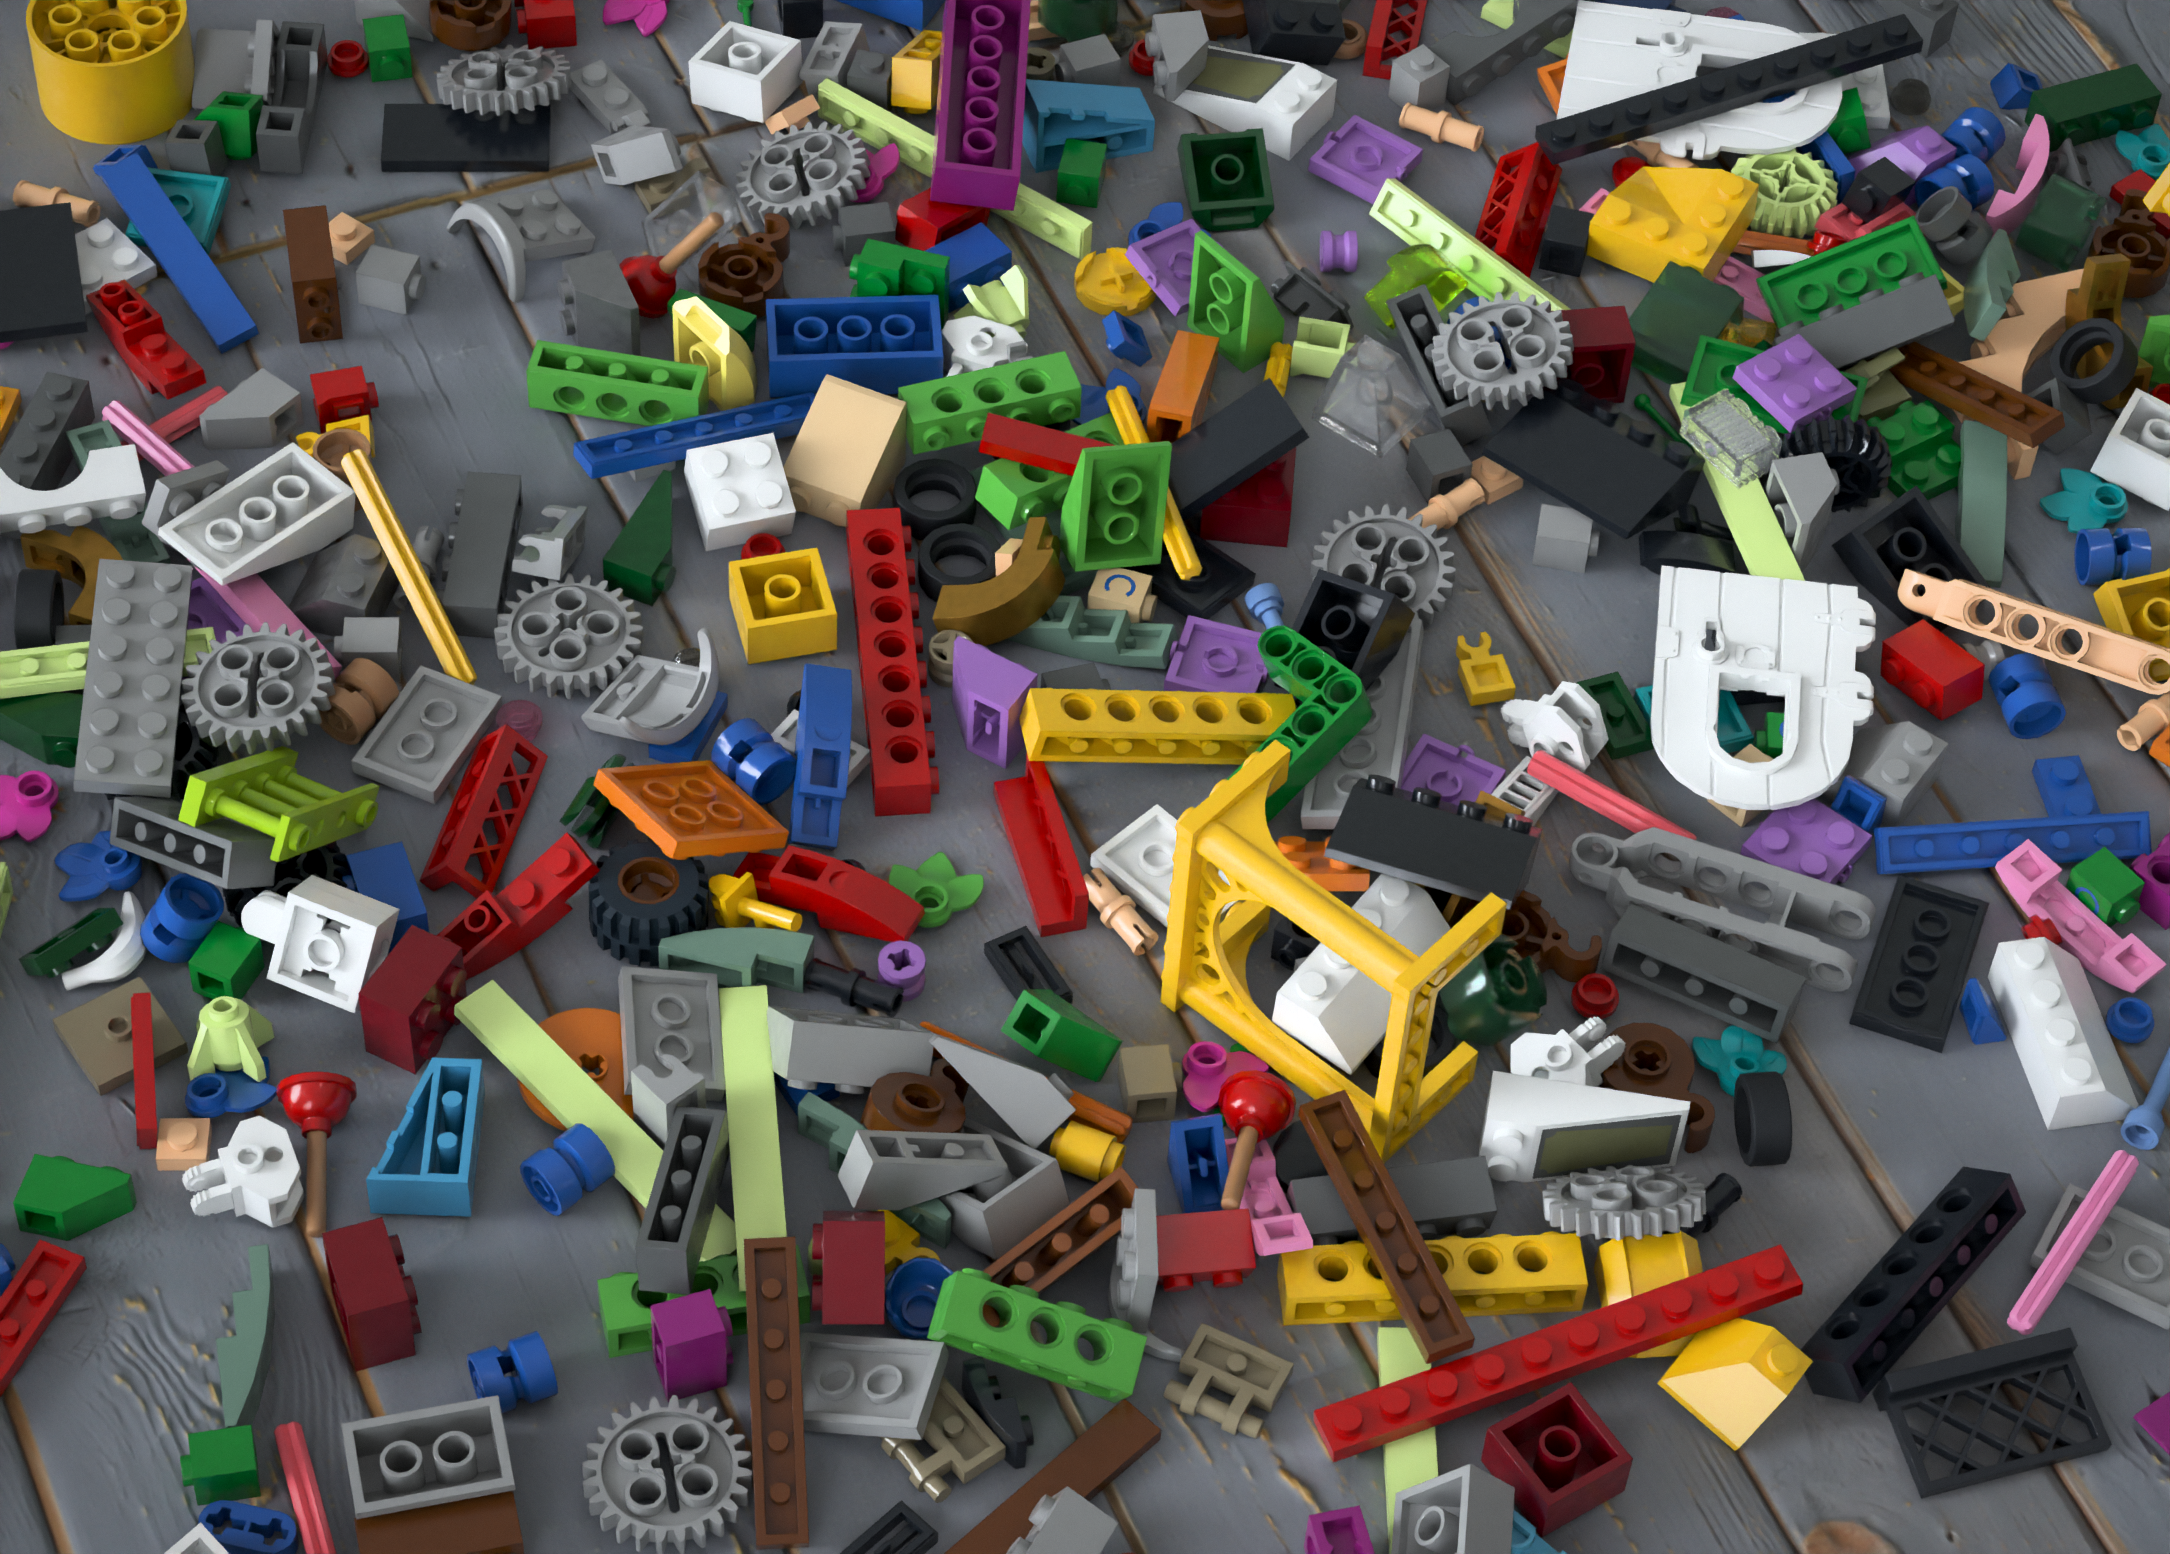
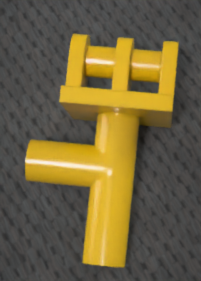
M746 872L740 879L726 874H718L709 879V890L711 893H714L711 898L712 905L717 909L715 918L719 925L725 928L745 927L754 919L755 927L775 929L776 926L794 932L800 929L802 925L801 914L758 901L752 873Z

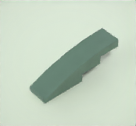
M2000 228L1974 263L1967 275L1964 288V315L1969 336L1983 342L2006 311V302L2014 293L2012 287L2021 276L2007 232Z
M109 420L66 431V438L80 474L87 463L90 450L122 446ZM146 500L144 511L137 512L136 515L130 518L113 519L111 516L98 518L108 541L117 549L123 560L171 564L170 556L163 543L156 534L141 524L148 506Z
M1963 420L1960 431L1961 465L1958 472V510L1955 517V539L1988 585L2000 588L2003 575L2006 526L2007 436L1978 421Z
M1058 596L1054 604L1041 618L1025 630L1007 639L1032 648L1077 659L1120 666L1166 669L1172 643L1177 640L1178 636L1174 624L1131 623L1127 610L1085 609L1081 596Z
M808 1091L798 1104V1134L829 1149V1169L839 1173L856 1130L868 1129L848 1114ZM938 1197L901 1210H889L920 1233L921 1237L944 1249L949 1245L951 1213Z
M268 1244L248 1247L253 1289L232 1292L237 1336L216 1339L225 1428L253 1424L259 1409L270 1365L275 1307L273 1269Z

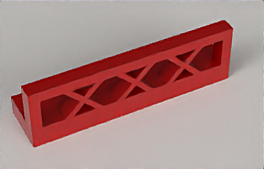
M1376 0L1366 43L1362 76L1390 80L1392 66L1382 64V61L1394 56L1400 57L1418 47L1428 0ZM1408 4L1415 12L1403 16L1395 8ZM1402 29L1409 38L1397 42L1390 34Z
M1538 142L1499 158L1475 233L1477 240L1489 249L1495 245L1493 252L1528 278L1531 275L1563 170L1559 164H1551ZM1518 166L1515 170L1511 172V168Z
M507 724L478 741L419 880L433 892L452 881L476 899L486 890L491 893L494 890L548 758L545 753ZM513 751H516L530 762L526 774L517 775L511 757ZM499 786H508L513 801L511 809H502L497 794ZM493 820L499 839L497 844L488 846L482 826L485 821ZM478 856L484 874L481 881L465 870L469 857Z
M1026 753L1025 776L994 782L993 794L1040 937L1083 930L1087 928L1089 892L1044 761H1029Z

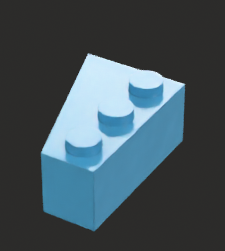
M1026 79L1022 144L1035 173L1059 169L1066 138L1107 144L1106 160L1153 151L1155 119L1140 88Z
M432 1057L406 1105V1114L397 1130H392L386 1142L387 1149L376 1168L372 1167L366 1178L370 1213L471 1217L485 1100L482 1059Z

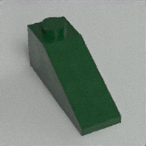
M663 470L603 557V578L608 581V591L612 592L621 588L623 596L650 606L654 605L662 591H669L676 575V568L673 566L672 472Z
M54 692L0 699V740L46 764L59 765L66 768L75 767L83 694Z

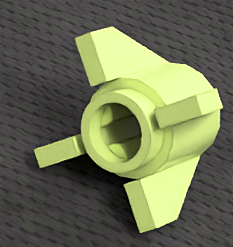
M1014 265L1000 277L1003 284L1000 280H994L981 287L968 284L962 289L970 303H967L953 315L955 319L974 315L1014 327L1022 338L1026 336L1027 332L1025 330L1030 324L1028 279L1020 265ZM985 332V333L989 334L991 337H994V336H995V335H994L993 333H991V332Z
M221 996L206 1004L200 1010L199 1019L196 1023L197 1037L187 1064L190 1081L202 1074L216 1073L215 1067L221 1071H236L243 1068V1072L258 1082L267 1078L264 1062L257 1048L274 1038L272 1023L241 999Z

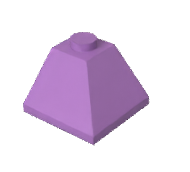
M1927 125L1892 132L1872 143L1871 148L1860 150L1847 157V159L1856 170L1855 178L1859 171L1886 157L1917 183L1924 176L1953 161L1957 148ZM1916 183L1904 202L1908 207L1916 203Z

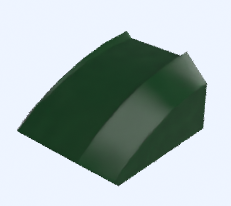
M1263 128L1246 129L1243 132L1198 135V133L1181 134L1177 150L1184 189L1192 216L1208 231L1258 228L1274 211Z

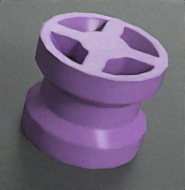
M1321 231L1319 247L1321 272H1331L1334 268H1343L1346 272H1356L1358 259L1356 231H1346L1343 235H1334L1332 231Z
M901 940L889 943L879 952L877 980L903 988L902 1002L913 1000L924 990L926 958L923 950L912 942ZM897 967H902L900 971L895 970Z

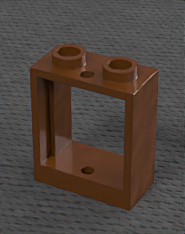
M326 205L283 210L299 341L300 343L343 339Z

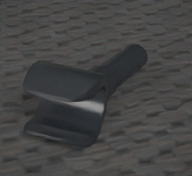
M1682 504L1678 507L1679 517L1673 518L1676 531L1709 534L1734 541L1729 528L1700 520L1696 506Z

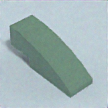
M757 927L717 928L683 933L661 939L658 946L659 969L717 974L718 989L756 986L757 983L803 993L805 990L804 982L806 981L804 980V975L809 963L814 958V935L783 929Z

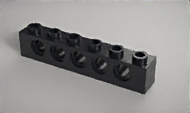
M1962 1167L1800 1349L1813 1361L1804 1373L1813 1394L1861 1403L1884 1374L1891 1369L2026 1214L2025 1207L2010 1173Z

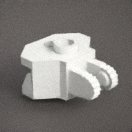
M973 315L948 320L941 331L944 354L943 367L947 370L948 376L1007 364L1009 363L1007 345L1024 340L1014 327ZM985 332H991V333H993L995 336H994V337H991L989 334H987V333H985Z
M1562 681L1552 695L1544 694L1538 702L1515 699L1506 702L1503 708H1501L1503 720L1509 722V724L1512 723V726H1509V730H1507L1509 740L1512 744H1520L1522 747L1529 748L1531 758L1538 750H1543L1584 773L1591 763L1590 759L1594 760L1609 740L1599 704L1576 683ZM1584 717L1592 723V726H1589L1582 721Z
M1598 1016L1590 1017L1589 1020L1579 1025L1570 1034L1564 1029L1560 1030L1556 1035L1525 1032L1511 1044V1073L1598 1087L1603 1083L1600 1074L1622 1056L1626 1043L1618 1035L1615 1036L1613 1034L1587 1053L1606 1033L1607 1025Z
M262 1116L240 1121L228 1146L218 1149V1159L201 1163L199 1166L195 1165L185 1171V1174H182L186 1190H190V1192L202 1191L198 1192L197 1195H193L190 1204L195 1215L198 1214V1216L203 1217L206 1215L210 1216L212 1213L217 1214L234 1209L236 1217L247 1214L273 1228L292 1222L304 1198V1190L299 1180L301 1170L287 1130Z

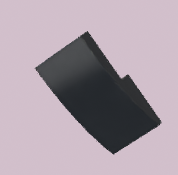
M1643 531L1639 536L1640 565L1655 574L1661 575L1662 565L1674 568L1681 567L1718 571L1721 573H1736L1733 544L1700 534L1680 531Z
M983 1357L963 1361L962 1391L966 1402L1006 1446L1004 1460L1015 1469L1024 1468L1027 1446L1034 1445L1033 1430L1029 1416H1020L1015 1397L1001 1399L998 1379L996 1375L988 1376Z

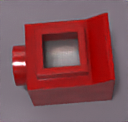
M362 366L310 374V382L315 397L313 399V406L321 434L326 433V424L364 415H369L372 422L371 409L379 408L375 383H366Z

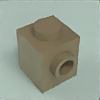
M1143 1043L1132 1047L1120 1048L1118 1082L1124 1114L1131 1116L1133 1119L1132 1123L1174 1120L1177 1092L1182 1091V1071L1179 1062L1172 1063L1169 1045Z

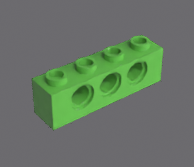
M537 340L526 370L528 401L531 408L653 426L705 415L709 405L708 367Z
M1065 351L898 387V399L907 402L906 438L913 455L968 442L981 441L988 412L1039 426L1080 418L1082 386Z
M1111 412L1065 431L1066 433L1113 445H1124ZM1000 458L983 466L975 499L1008 530L1028 523L1029 517H1041L1055 510L1062 509L1073 476Z
M796 1245L799 1324L810 1323V1292L799 1246ZM724 1254L710 1260L700 1261L690 1294L710 1289L717 1308L725 1306L728 1311L733 1336L748 1334L746 1291L739 1292L737 1255ZM619 1272L608 1278L597 1279L599 1309L609 1358L652 1351L651 1309L646 1307V1305L657 1304L686 1295L639 1290L638 1272Z
M964 1268L962 1272L958 1270L943 1280L929 1328L928 1339L944 1342L945 1345L1113 1403H1117L1133 1394L1147 1336L1133 1332V1326L1130 1323L1115 1318H1104L1102 1321L1085 1315L1086 1309L1074 1303L1059 1301L1053 1304L1038 1298L1039 1293L1029 1287L1010 1285L1007 1288L991 1282L992 1277L989 1274L976 1269ZM984 1305H989L998 1312L1000 1317L998 1328L989 1325L983 1317ZM1032 1321L1038 1322L1044 1327L1047 1333L1046 1344L1039 1343L1033 1338L1030 1331ZM1079 1337L1086 1339L1092 1345L1094 1350L1093 1360H1088L1080 1354L1078 1349Z

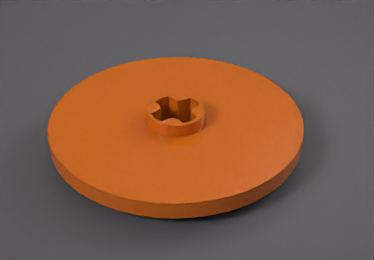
M578 1008L557 1013L538 1024L581 1069L582 1067L590 1071L595 1068L599 1069L598 1076L593 1072L586 1074L634 1121L632 1095H625L620 1014L605 1009ZM517 1079L520 1093L529 1108L548 1124L563 1131L568 1130Z

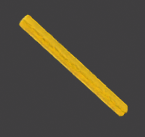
M1118 385L1114 390H1108L1105 398L1124 445L1150 443L1127 388ZM1168 487L1163 540L1176 572H1178L1182 580L1186 581L1190 580L1192 576H1199L1202 566Z
M357 449L345 454L341 465L445 674L474 685L477 675L366 452L362 449Z

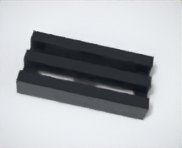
M1027 926L984 943L985 956L1016 1001L1027 987L1001 949L1004 950L1030 989H1045L1035 975L1031 965L1023 958L1014 943L1019 942L1053 992L1068 1003H1073V992Z
M901 1500L840 1554H865L903 1520L908 1525L893 1538L883 1543L874 1551V1554H895L918 1533L920 1535L898 1554H925L938 1543V1532Z

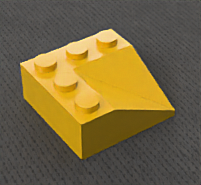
M1642 167L1608 194L1590 221L1587 256L1700 302L1754 219L1759 184L1723 169Z

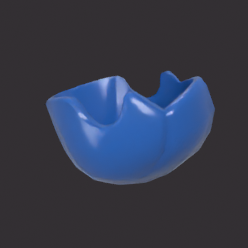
M915 1257L899 1265L889 1279L885 1290L884 1306L893 1329L898 1330L900 1335L910 1340L932 1341L927 1336L942 1282L954 1272L935 1258Z

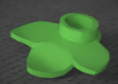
M938 852L923 862L916 871L903 865H893L889 875V884L904 892L924 907L925 914L918 926L932 928L946 923L950 919L952 912L972 907L982 894L984 879L980 874H967L957 877L947 856L943 852Z

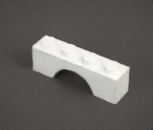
M135 444L90 450L87 463L81 474L70 484L55 490L38 491L25 488L12 481L0 468V534L17 530L22 533H36L45 529L46 526L63 523L67 526H81L89 523L92 519L111 516L113 519H126L136 515L137 512L144 511L146 491Z

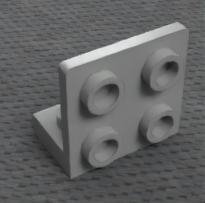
M257 19L256 31L200 28L197 31L192 107L194 110L202 111L223 91L263 95V104L265 106L272 105L276 81V47L280 35L273 20Z
M218 460L156 479L141 524L156 534L161 542L173 547L158 535L159 528L224 487L230 469ZM190 561V563H191L194 567L200 569L197 565H195L192 561Z

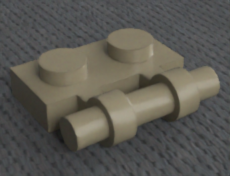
M1201 1323L1179 1364V1372L1193 1378L1190 1385L1187 1386L1171 1379L1163 1397L1179 1404L1180 1411L1195 1417L1199 1413L1221 1423L1222 1430L1235 1436L1241 1432L1254 1439H1258L1265 1421L1248 1412L1252 1405L1267 1412H1272L1293 1374L1294 1363ZM1212 1386L1234 1396L1231 1405L1207 1395L1209 1388Z
M942 1376L923 1438L936 1452L935 1454L925 1459L914 1446V1443L919 1440L879 1437L882 1440L881 1447L886 1454L893 1460L898 1459L911 1473L909 1476L910 1482L919 1492H927L936 1503L944 1501L952 1491L943 1480V1475L952 1470L961 1482L966 1484L1004 1459L1006 1453V1446L944 1376Z

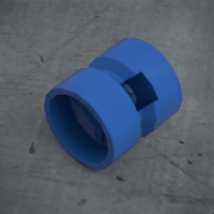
M1979 107L1966 109L1941 134L1944 139L1957 148L1954 160L1963 154H1972L1978 157L1984 164L2004 145L2006 138L2005 130L2000 120L1992 112Z
M1963 154L1942 168H1938L1918 180L1915 186V199L1918 208L1935 192L1949 186H1954L1960 190L1971 203L1972 210L1989 201L1994 193V182L1990 171L1978 157L1972 154Z
M2107 528L2080 529L2075 541L2074 563L2080 585H2103L2105 582L2111 581L2112 578L2114 580L2121 578L2122 580L2150 574L2152 551L2150 538L2145 528H2117L2113 535Z
M2031 653L2017 654L2006 658L1990 672L1988 679L1998 705L2001 706L2002 714L2013 736L2020 739L2038 738L2050 733L2062 723L2066 711L2056 687L2053 686L2043 658Z
M744 718L736 721L723 731L714 743L711 760L731 780L736 781V784L759 805L771 803L779 798L795 780L797 760L780 743L774 742L773 737L755 719Z
M186 873L171 877L141 924L140 936L145 947L159 959L170 963H185L189 961L223 913L224 901L220 891L214 884Z
M576 1123L555 1138L553 1149L548 1147L545 1150H538L524 1160L520 1165V1173L526 1187L535 1200L547 1212L559 1216L583 1197L582 1190L592 1192L612 1178L615 1174V1165L609 1151L600 1138L587 1126Z
M537 1331L509 1340L507 1349L503 1351L494 1345L467 1354L468 1369L477 1398L498 1395L502 1414L515 1410L520 1399H524L529 1404L558 1394L552 1362L543 1339ZM511 1372L512 1376L504 1377L505 1374Z

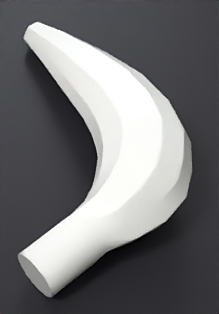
M127 891L123 894L120 918L124 924L118 928L117 935L108 950L96 960L84 966L61 973L67 991L91 983L118 981L129 975L143 961L147 948L141 939L140 928L145 919V914L134 893Z

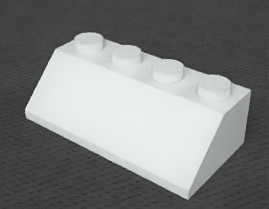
M1383 873L1352 906L1353 910L1418 957L1423 955L1451 929L1427 891L1411 881ZM1320 943L1278 990L1272 1022L1306 1047L1349 1075H1352L1386 1034L1392 994Z
M2045 937L1998 943L1988 979L2047 1130L2125 1120L2129 1111L2136 1109L2139 1105L2079 959Z

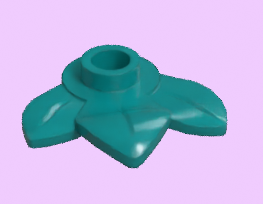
M2153 124L2143 130L2138 136L2127 131L2118 130L2115 139L2117 150L2131 161L2134 171L2141 169L2151 178L2157 180L2170 163V140L2161 126Z
M2072 468L2060 469V480L2064 491L2043 497L2039 502L2042 509L2050 517L2060 521H2068V531L2078 534L2080 529L2103 528L2106 523L2118 522L2125 517L2128 510L2126 494L2119 486L2112 483H2102L2095 474Z
M1734 1025L1728 1026L1723 1031L1721 1040L1695 1036L1691 1044L1693 1054L1698 1063L1716 1072L1720 1079L1719 1084L1722 1090L1733 1097L1736 1080L1740 1074L1776 1071L1783 1075L1787 1068V1060L1783 1053L1764 1050L1763 1040L1760 1036Z

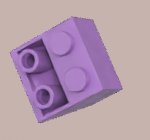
M958 636L954 641L952 704L966 750L1006 769L1025 746L1019 717L1030 688H1037L1038 674L1030 671L1020 663H1014L991 652L981 644H975Z

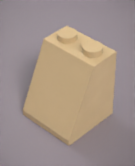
M827 374L820 385L783 467L795 510L824 519L834 525L846 527L847 510L876 509L906 461L907 402Z

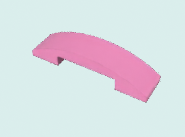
M2035 114L2023 139L2015 169L2024 171L2025 174L2016 193L2012 194L1999 189L1986 214L1985 220L1993 229L1992 237L1999 228L2005 230L2007 235L2013 232L2024 221L2035 204L2047 165L2050 148L2049 132L2044 116Z
M2029 839L1997 862L1995 868L1999 876L2027 916L2031 917L2036 914L2042 921L2050 918L2063 940V943L2058 946L2078 958L2081 966L2095 976L2122 990L2135 993L2166 967L2167 964L2133 933L2122 939L2058 881L2062 869Z
M1237 1138L1225 1139L1229 1169ZM1261 1140L1259 1143H1256L1239 1208H1249L1254 1251L1260 1256L1311 1249L1313 1248L1311 1234L1301 1213L1292 1212L1276 1177V1159L1267 1140Z

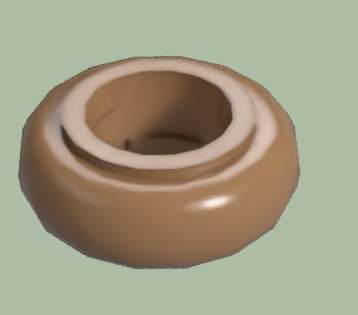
M1342 19L1345 36L1349 40H1344L1334 58L1348 60L1356 58L1365 52L1368 33L1359 23L1349 19Z

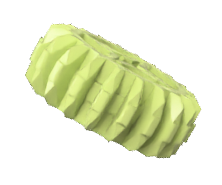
M1795 148L1791 151L1768 155L1747 154L1744 158H1738L1731 170V173L1759 184L1755 216L1749 225L1751 231L1788 237L1793 236L1800 239L1805 234L1814 236L1815 231L1818 230L1814 226L1821 214L1837 205L1838 183L1834 181L1833 171L1825 169L1824 160L1813 161L1811 152L1800 154L1797 153Z

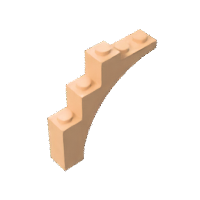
M2084 268L2015 283L2012 287L2014 293L2006 302L2007 309L1984 342L1975 338L1970 348L1971 360L1959 363L2022 393V380L2039 358L2055 346L2066 331L2065 306L2068 289L2080 288ZM1954 410L1961 423H1963V420L1974 421V419ZM2007 436L2008 471L2014 480L2030 477L2038 445L2031 448Z

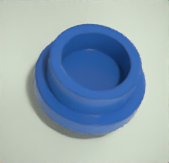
M2133 997L2123 998L2114 1003L2109 1008L2105 1018L2106 1027L2109 1032L2117 1039L2127 1043L2145 1041L2150 1037L2154 1028L2151 1008L2144 1001Z

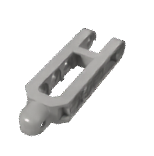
M1656 827L1637 832L1625 841L1600 833H1585L1577 837L1572 844L1569 859V868L1572 875L1584 885L1606 891L1605 900L1618 920L1621 919L1630 904L1641 908L1643 907L1640 904L1649 905L1660 911L1653 912L1657 915L1807 977L1805 981L1807 985L1826 991L1839 992L1848 989L1852 984L1858 966L1857 959L1854 960L1850 954L1840 948L1820 942L1818 937L1787 928L1788 921H1792L1842 938L1861 939L1869 933L1876 915V907L1865 895ZM1600 843L1604 849L1596 848L1593 844ZM1660 853H1670L1680 861L1669 860ZM1704 867L1716 868L1723 872L1725 876L1715 875ZM1647 876H1653L1770 914V917L1763 924L1729 913V908L1722 906L1719 909L1683 898L1684 894L1676 891L1674 894H1670L1639 884L1638 880ZM1750 882H1760L1770 890L1759 889L1750 884ZM1840 911L1853 912L1856 915H1858L1860 919L1849 918L1843 915ZM1685 919L1698 921L1705 927L1695 926ZM1731 934L1742 935L1749 939L1750 942L1739 940ZM1821 963L1832 964L1842 971L1831 970Z

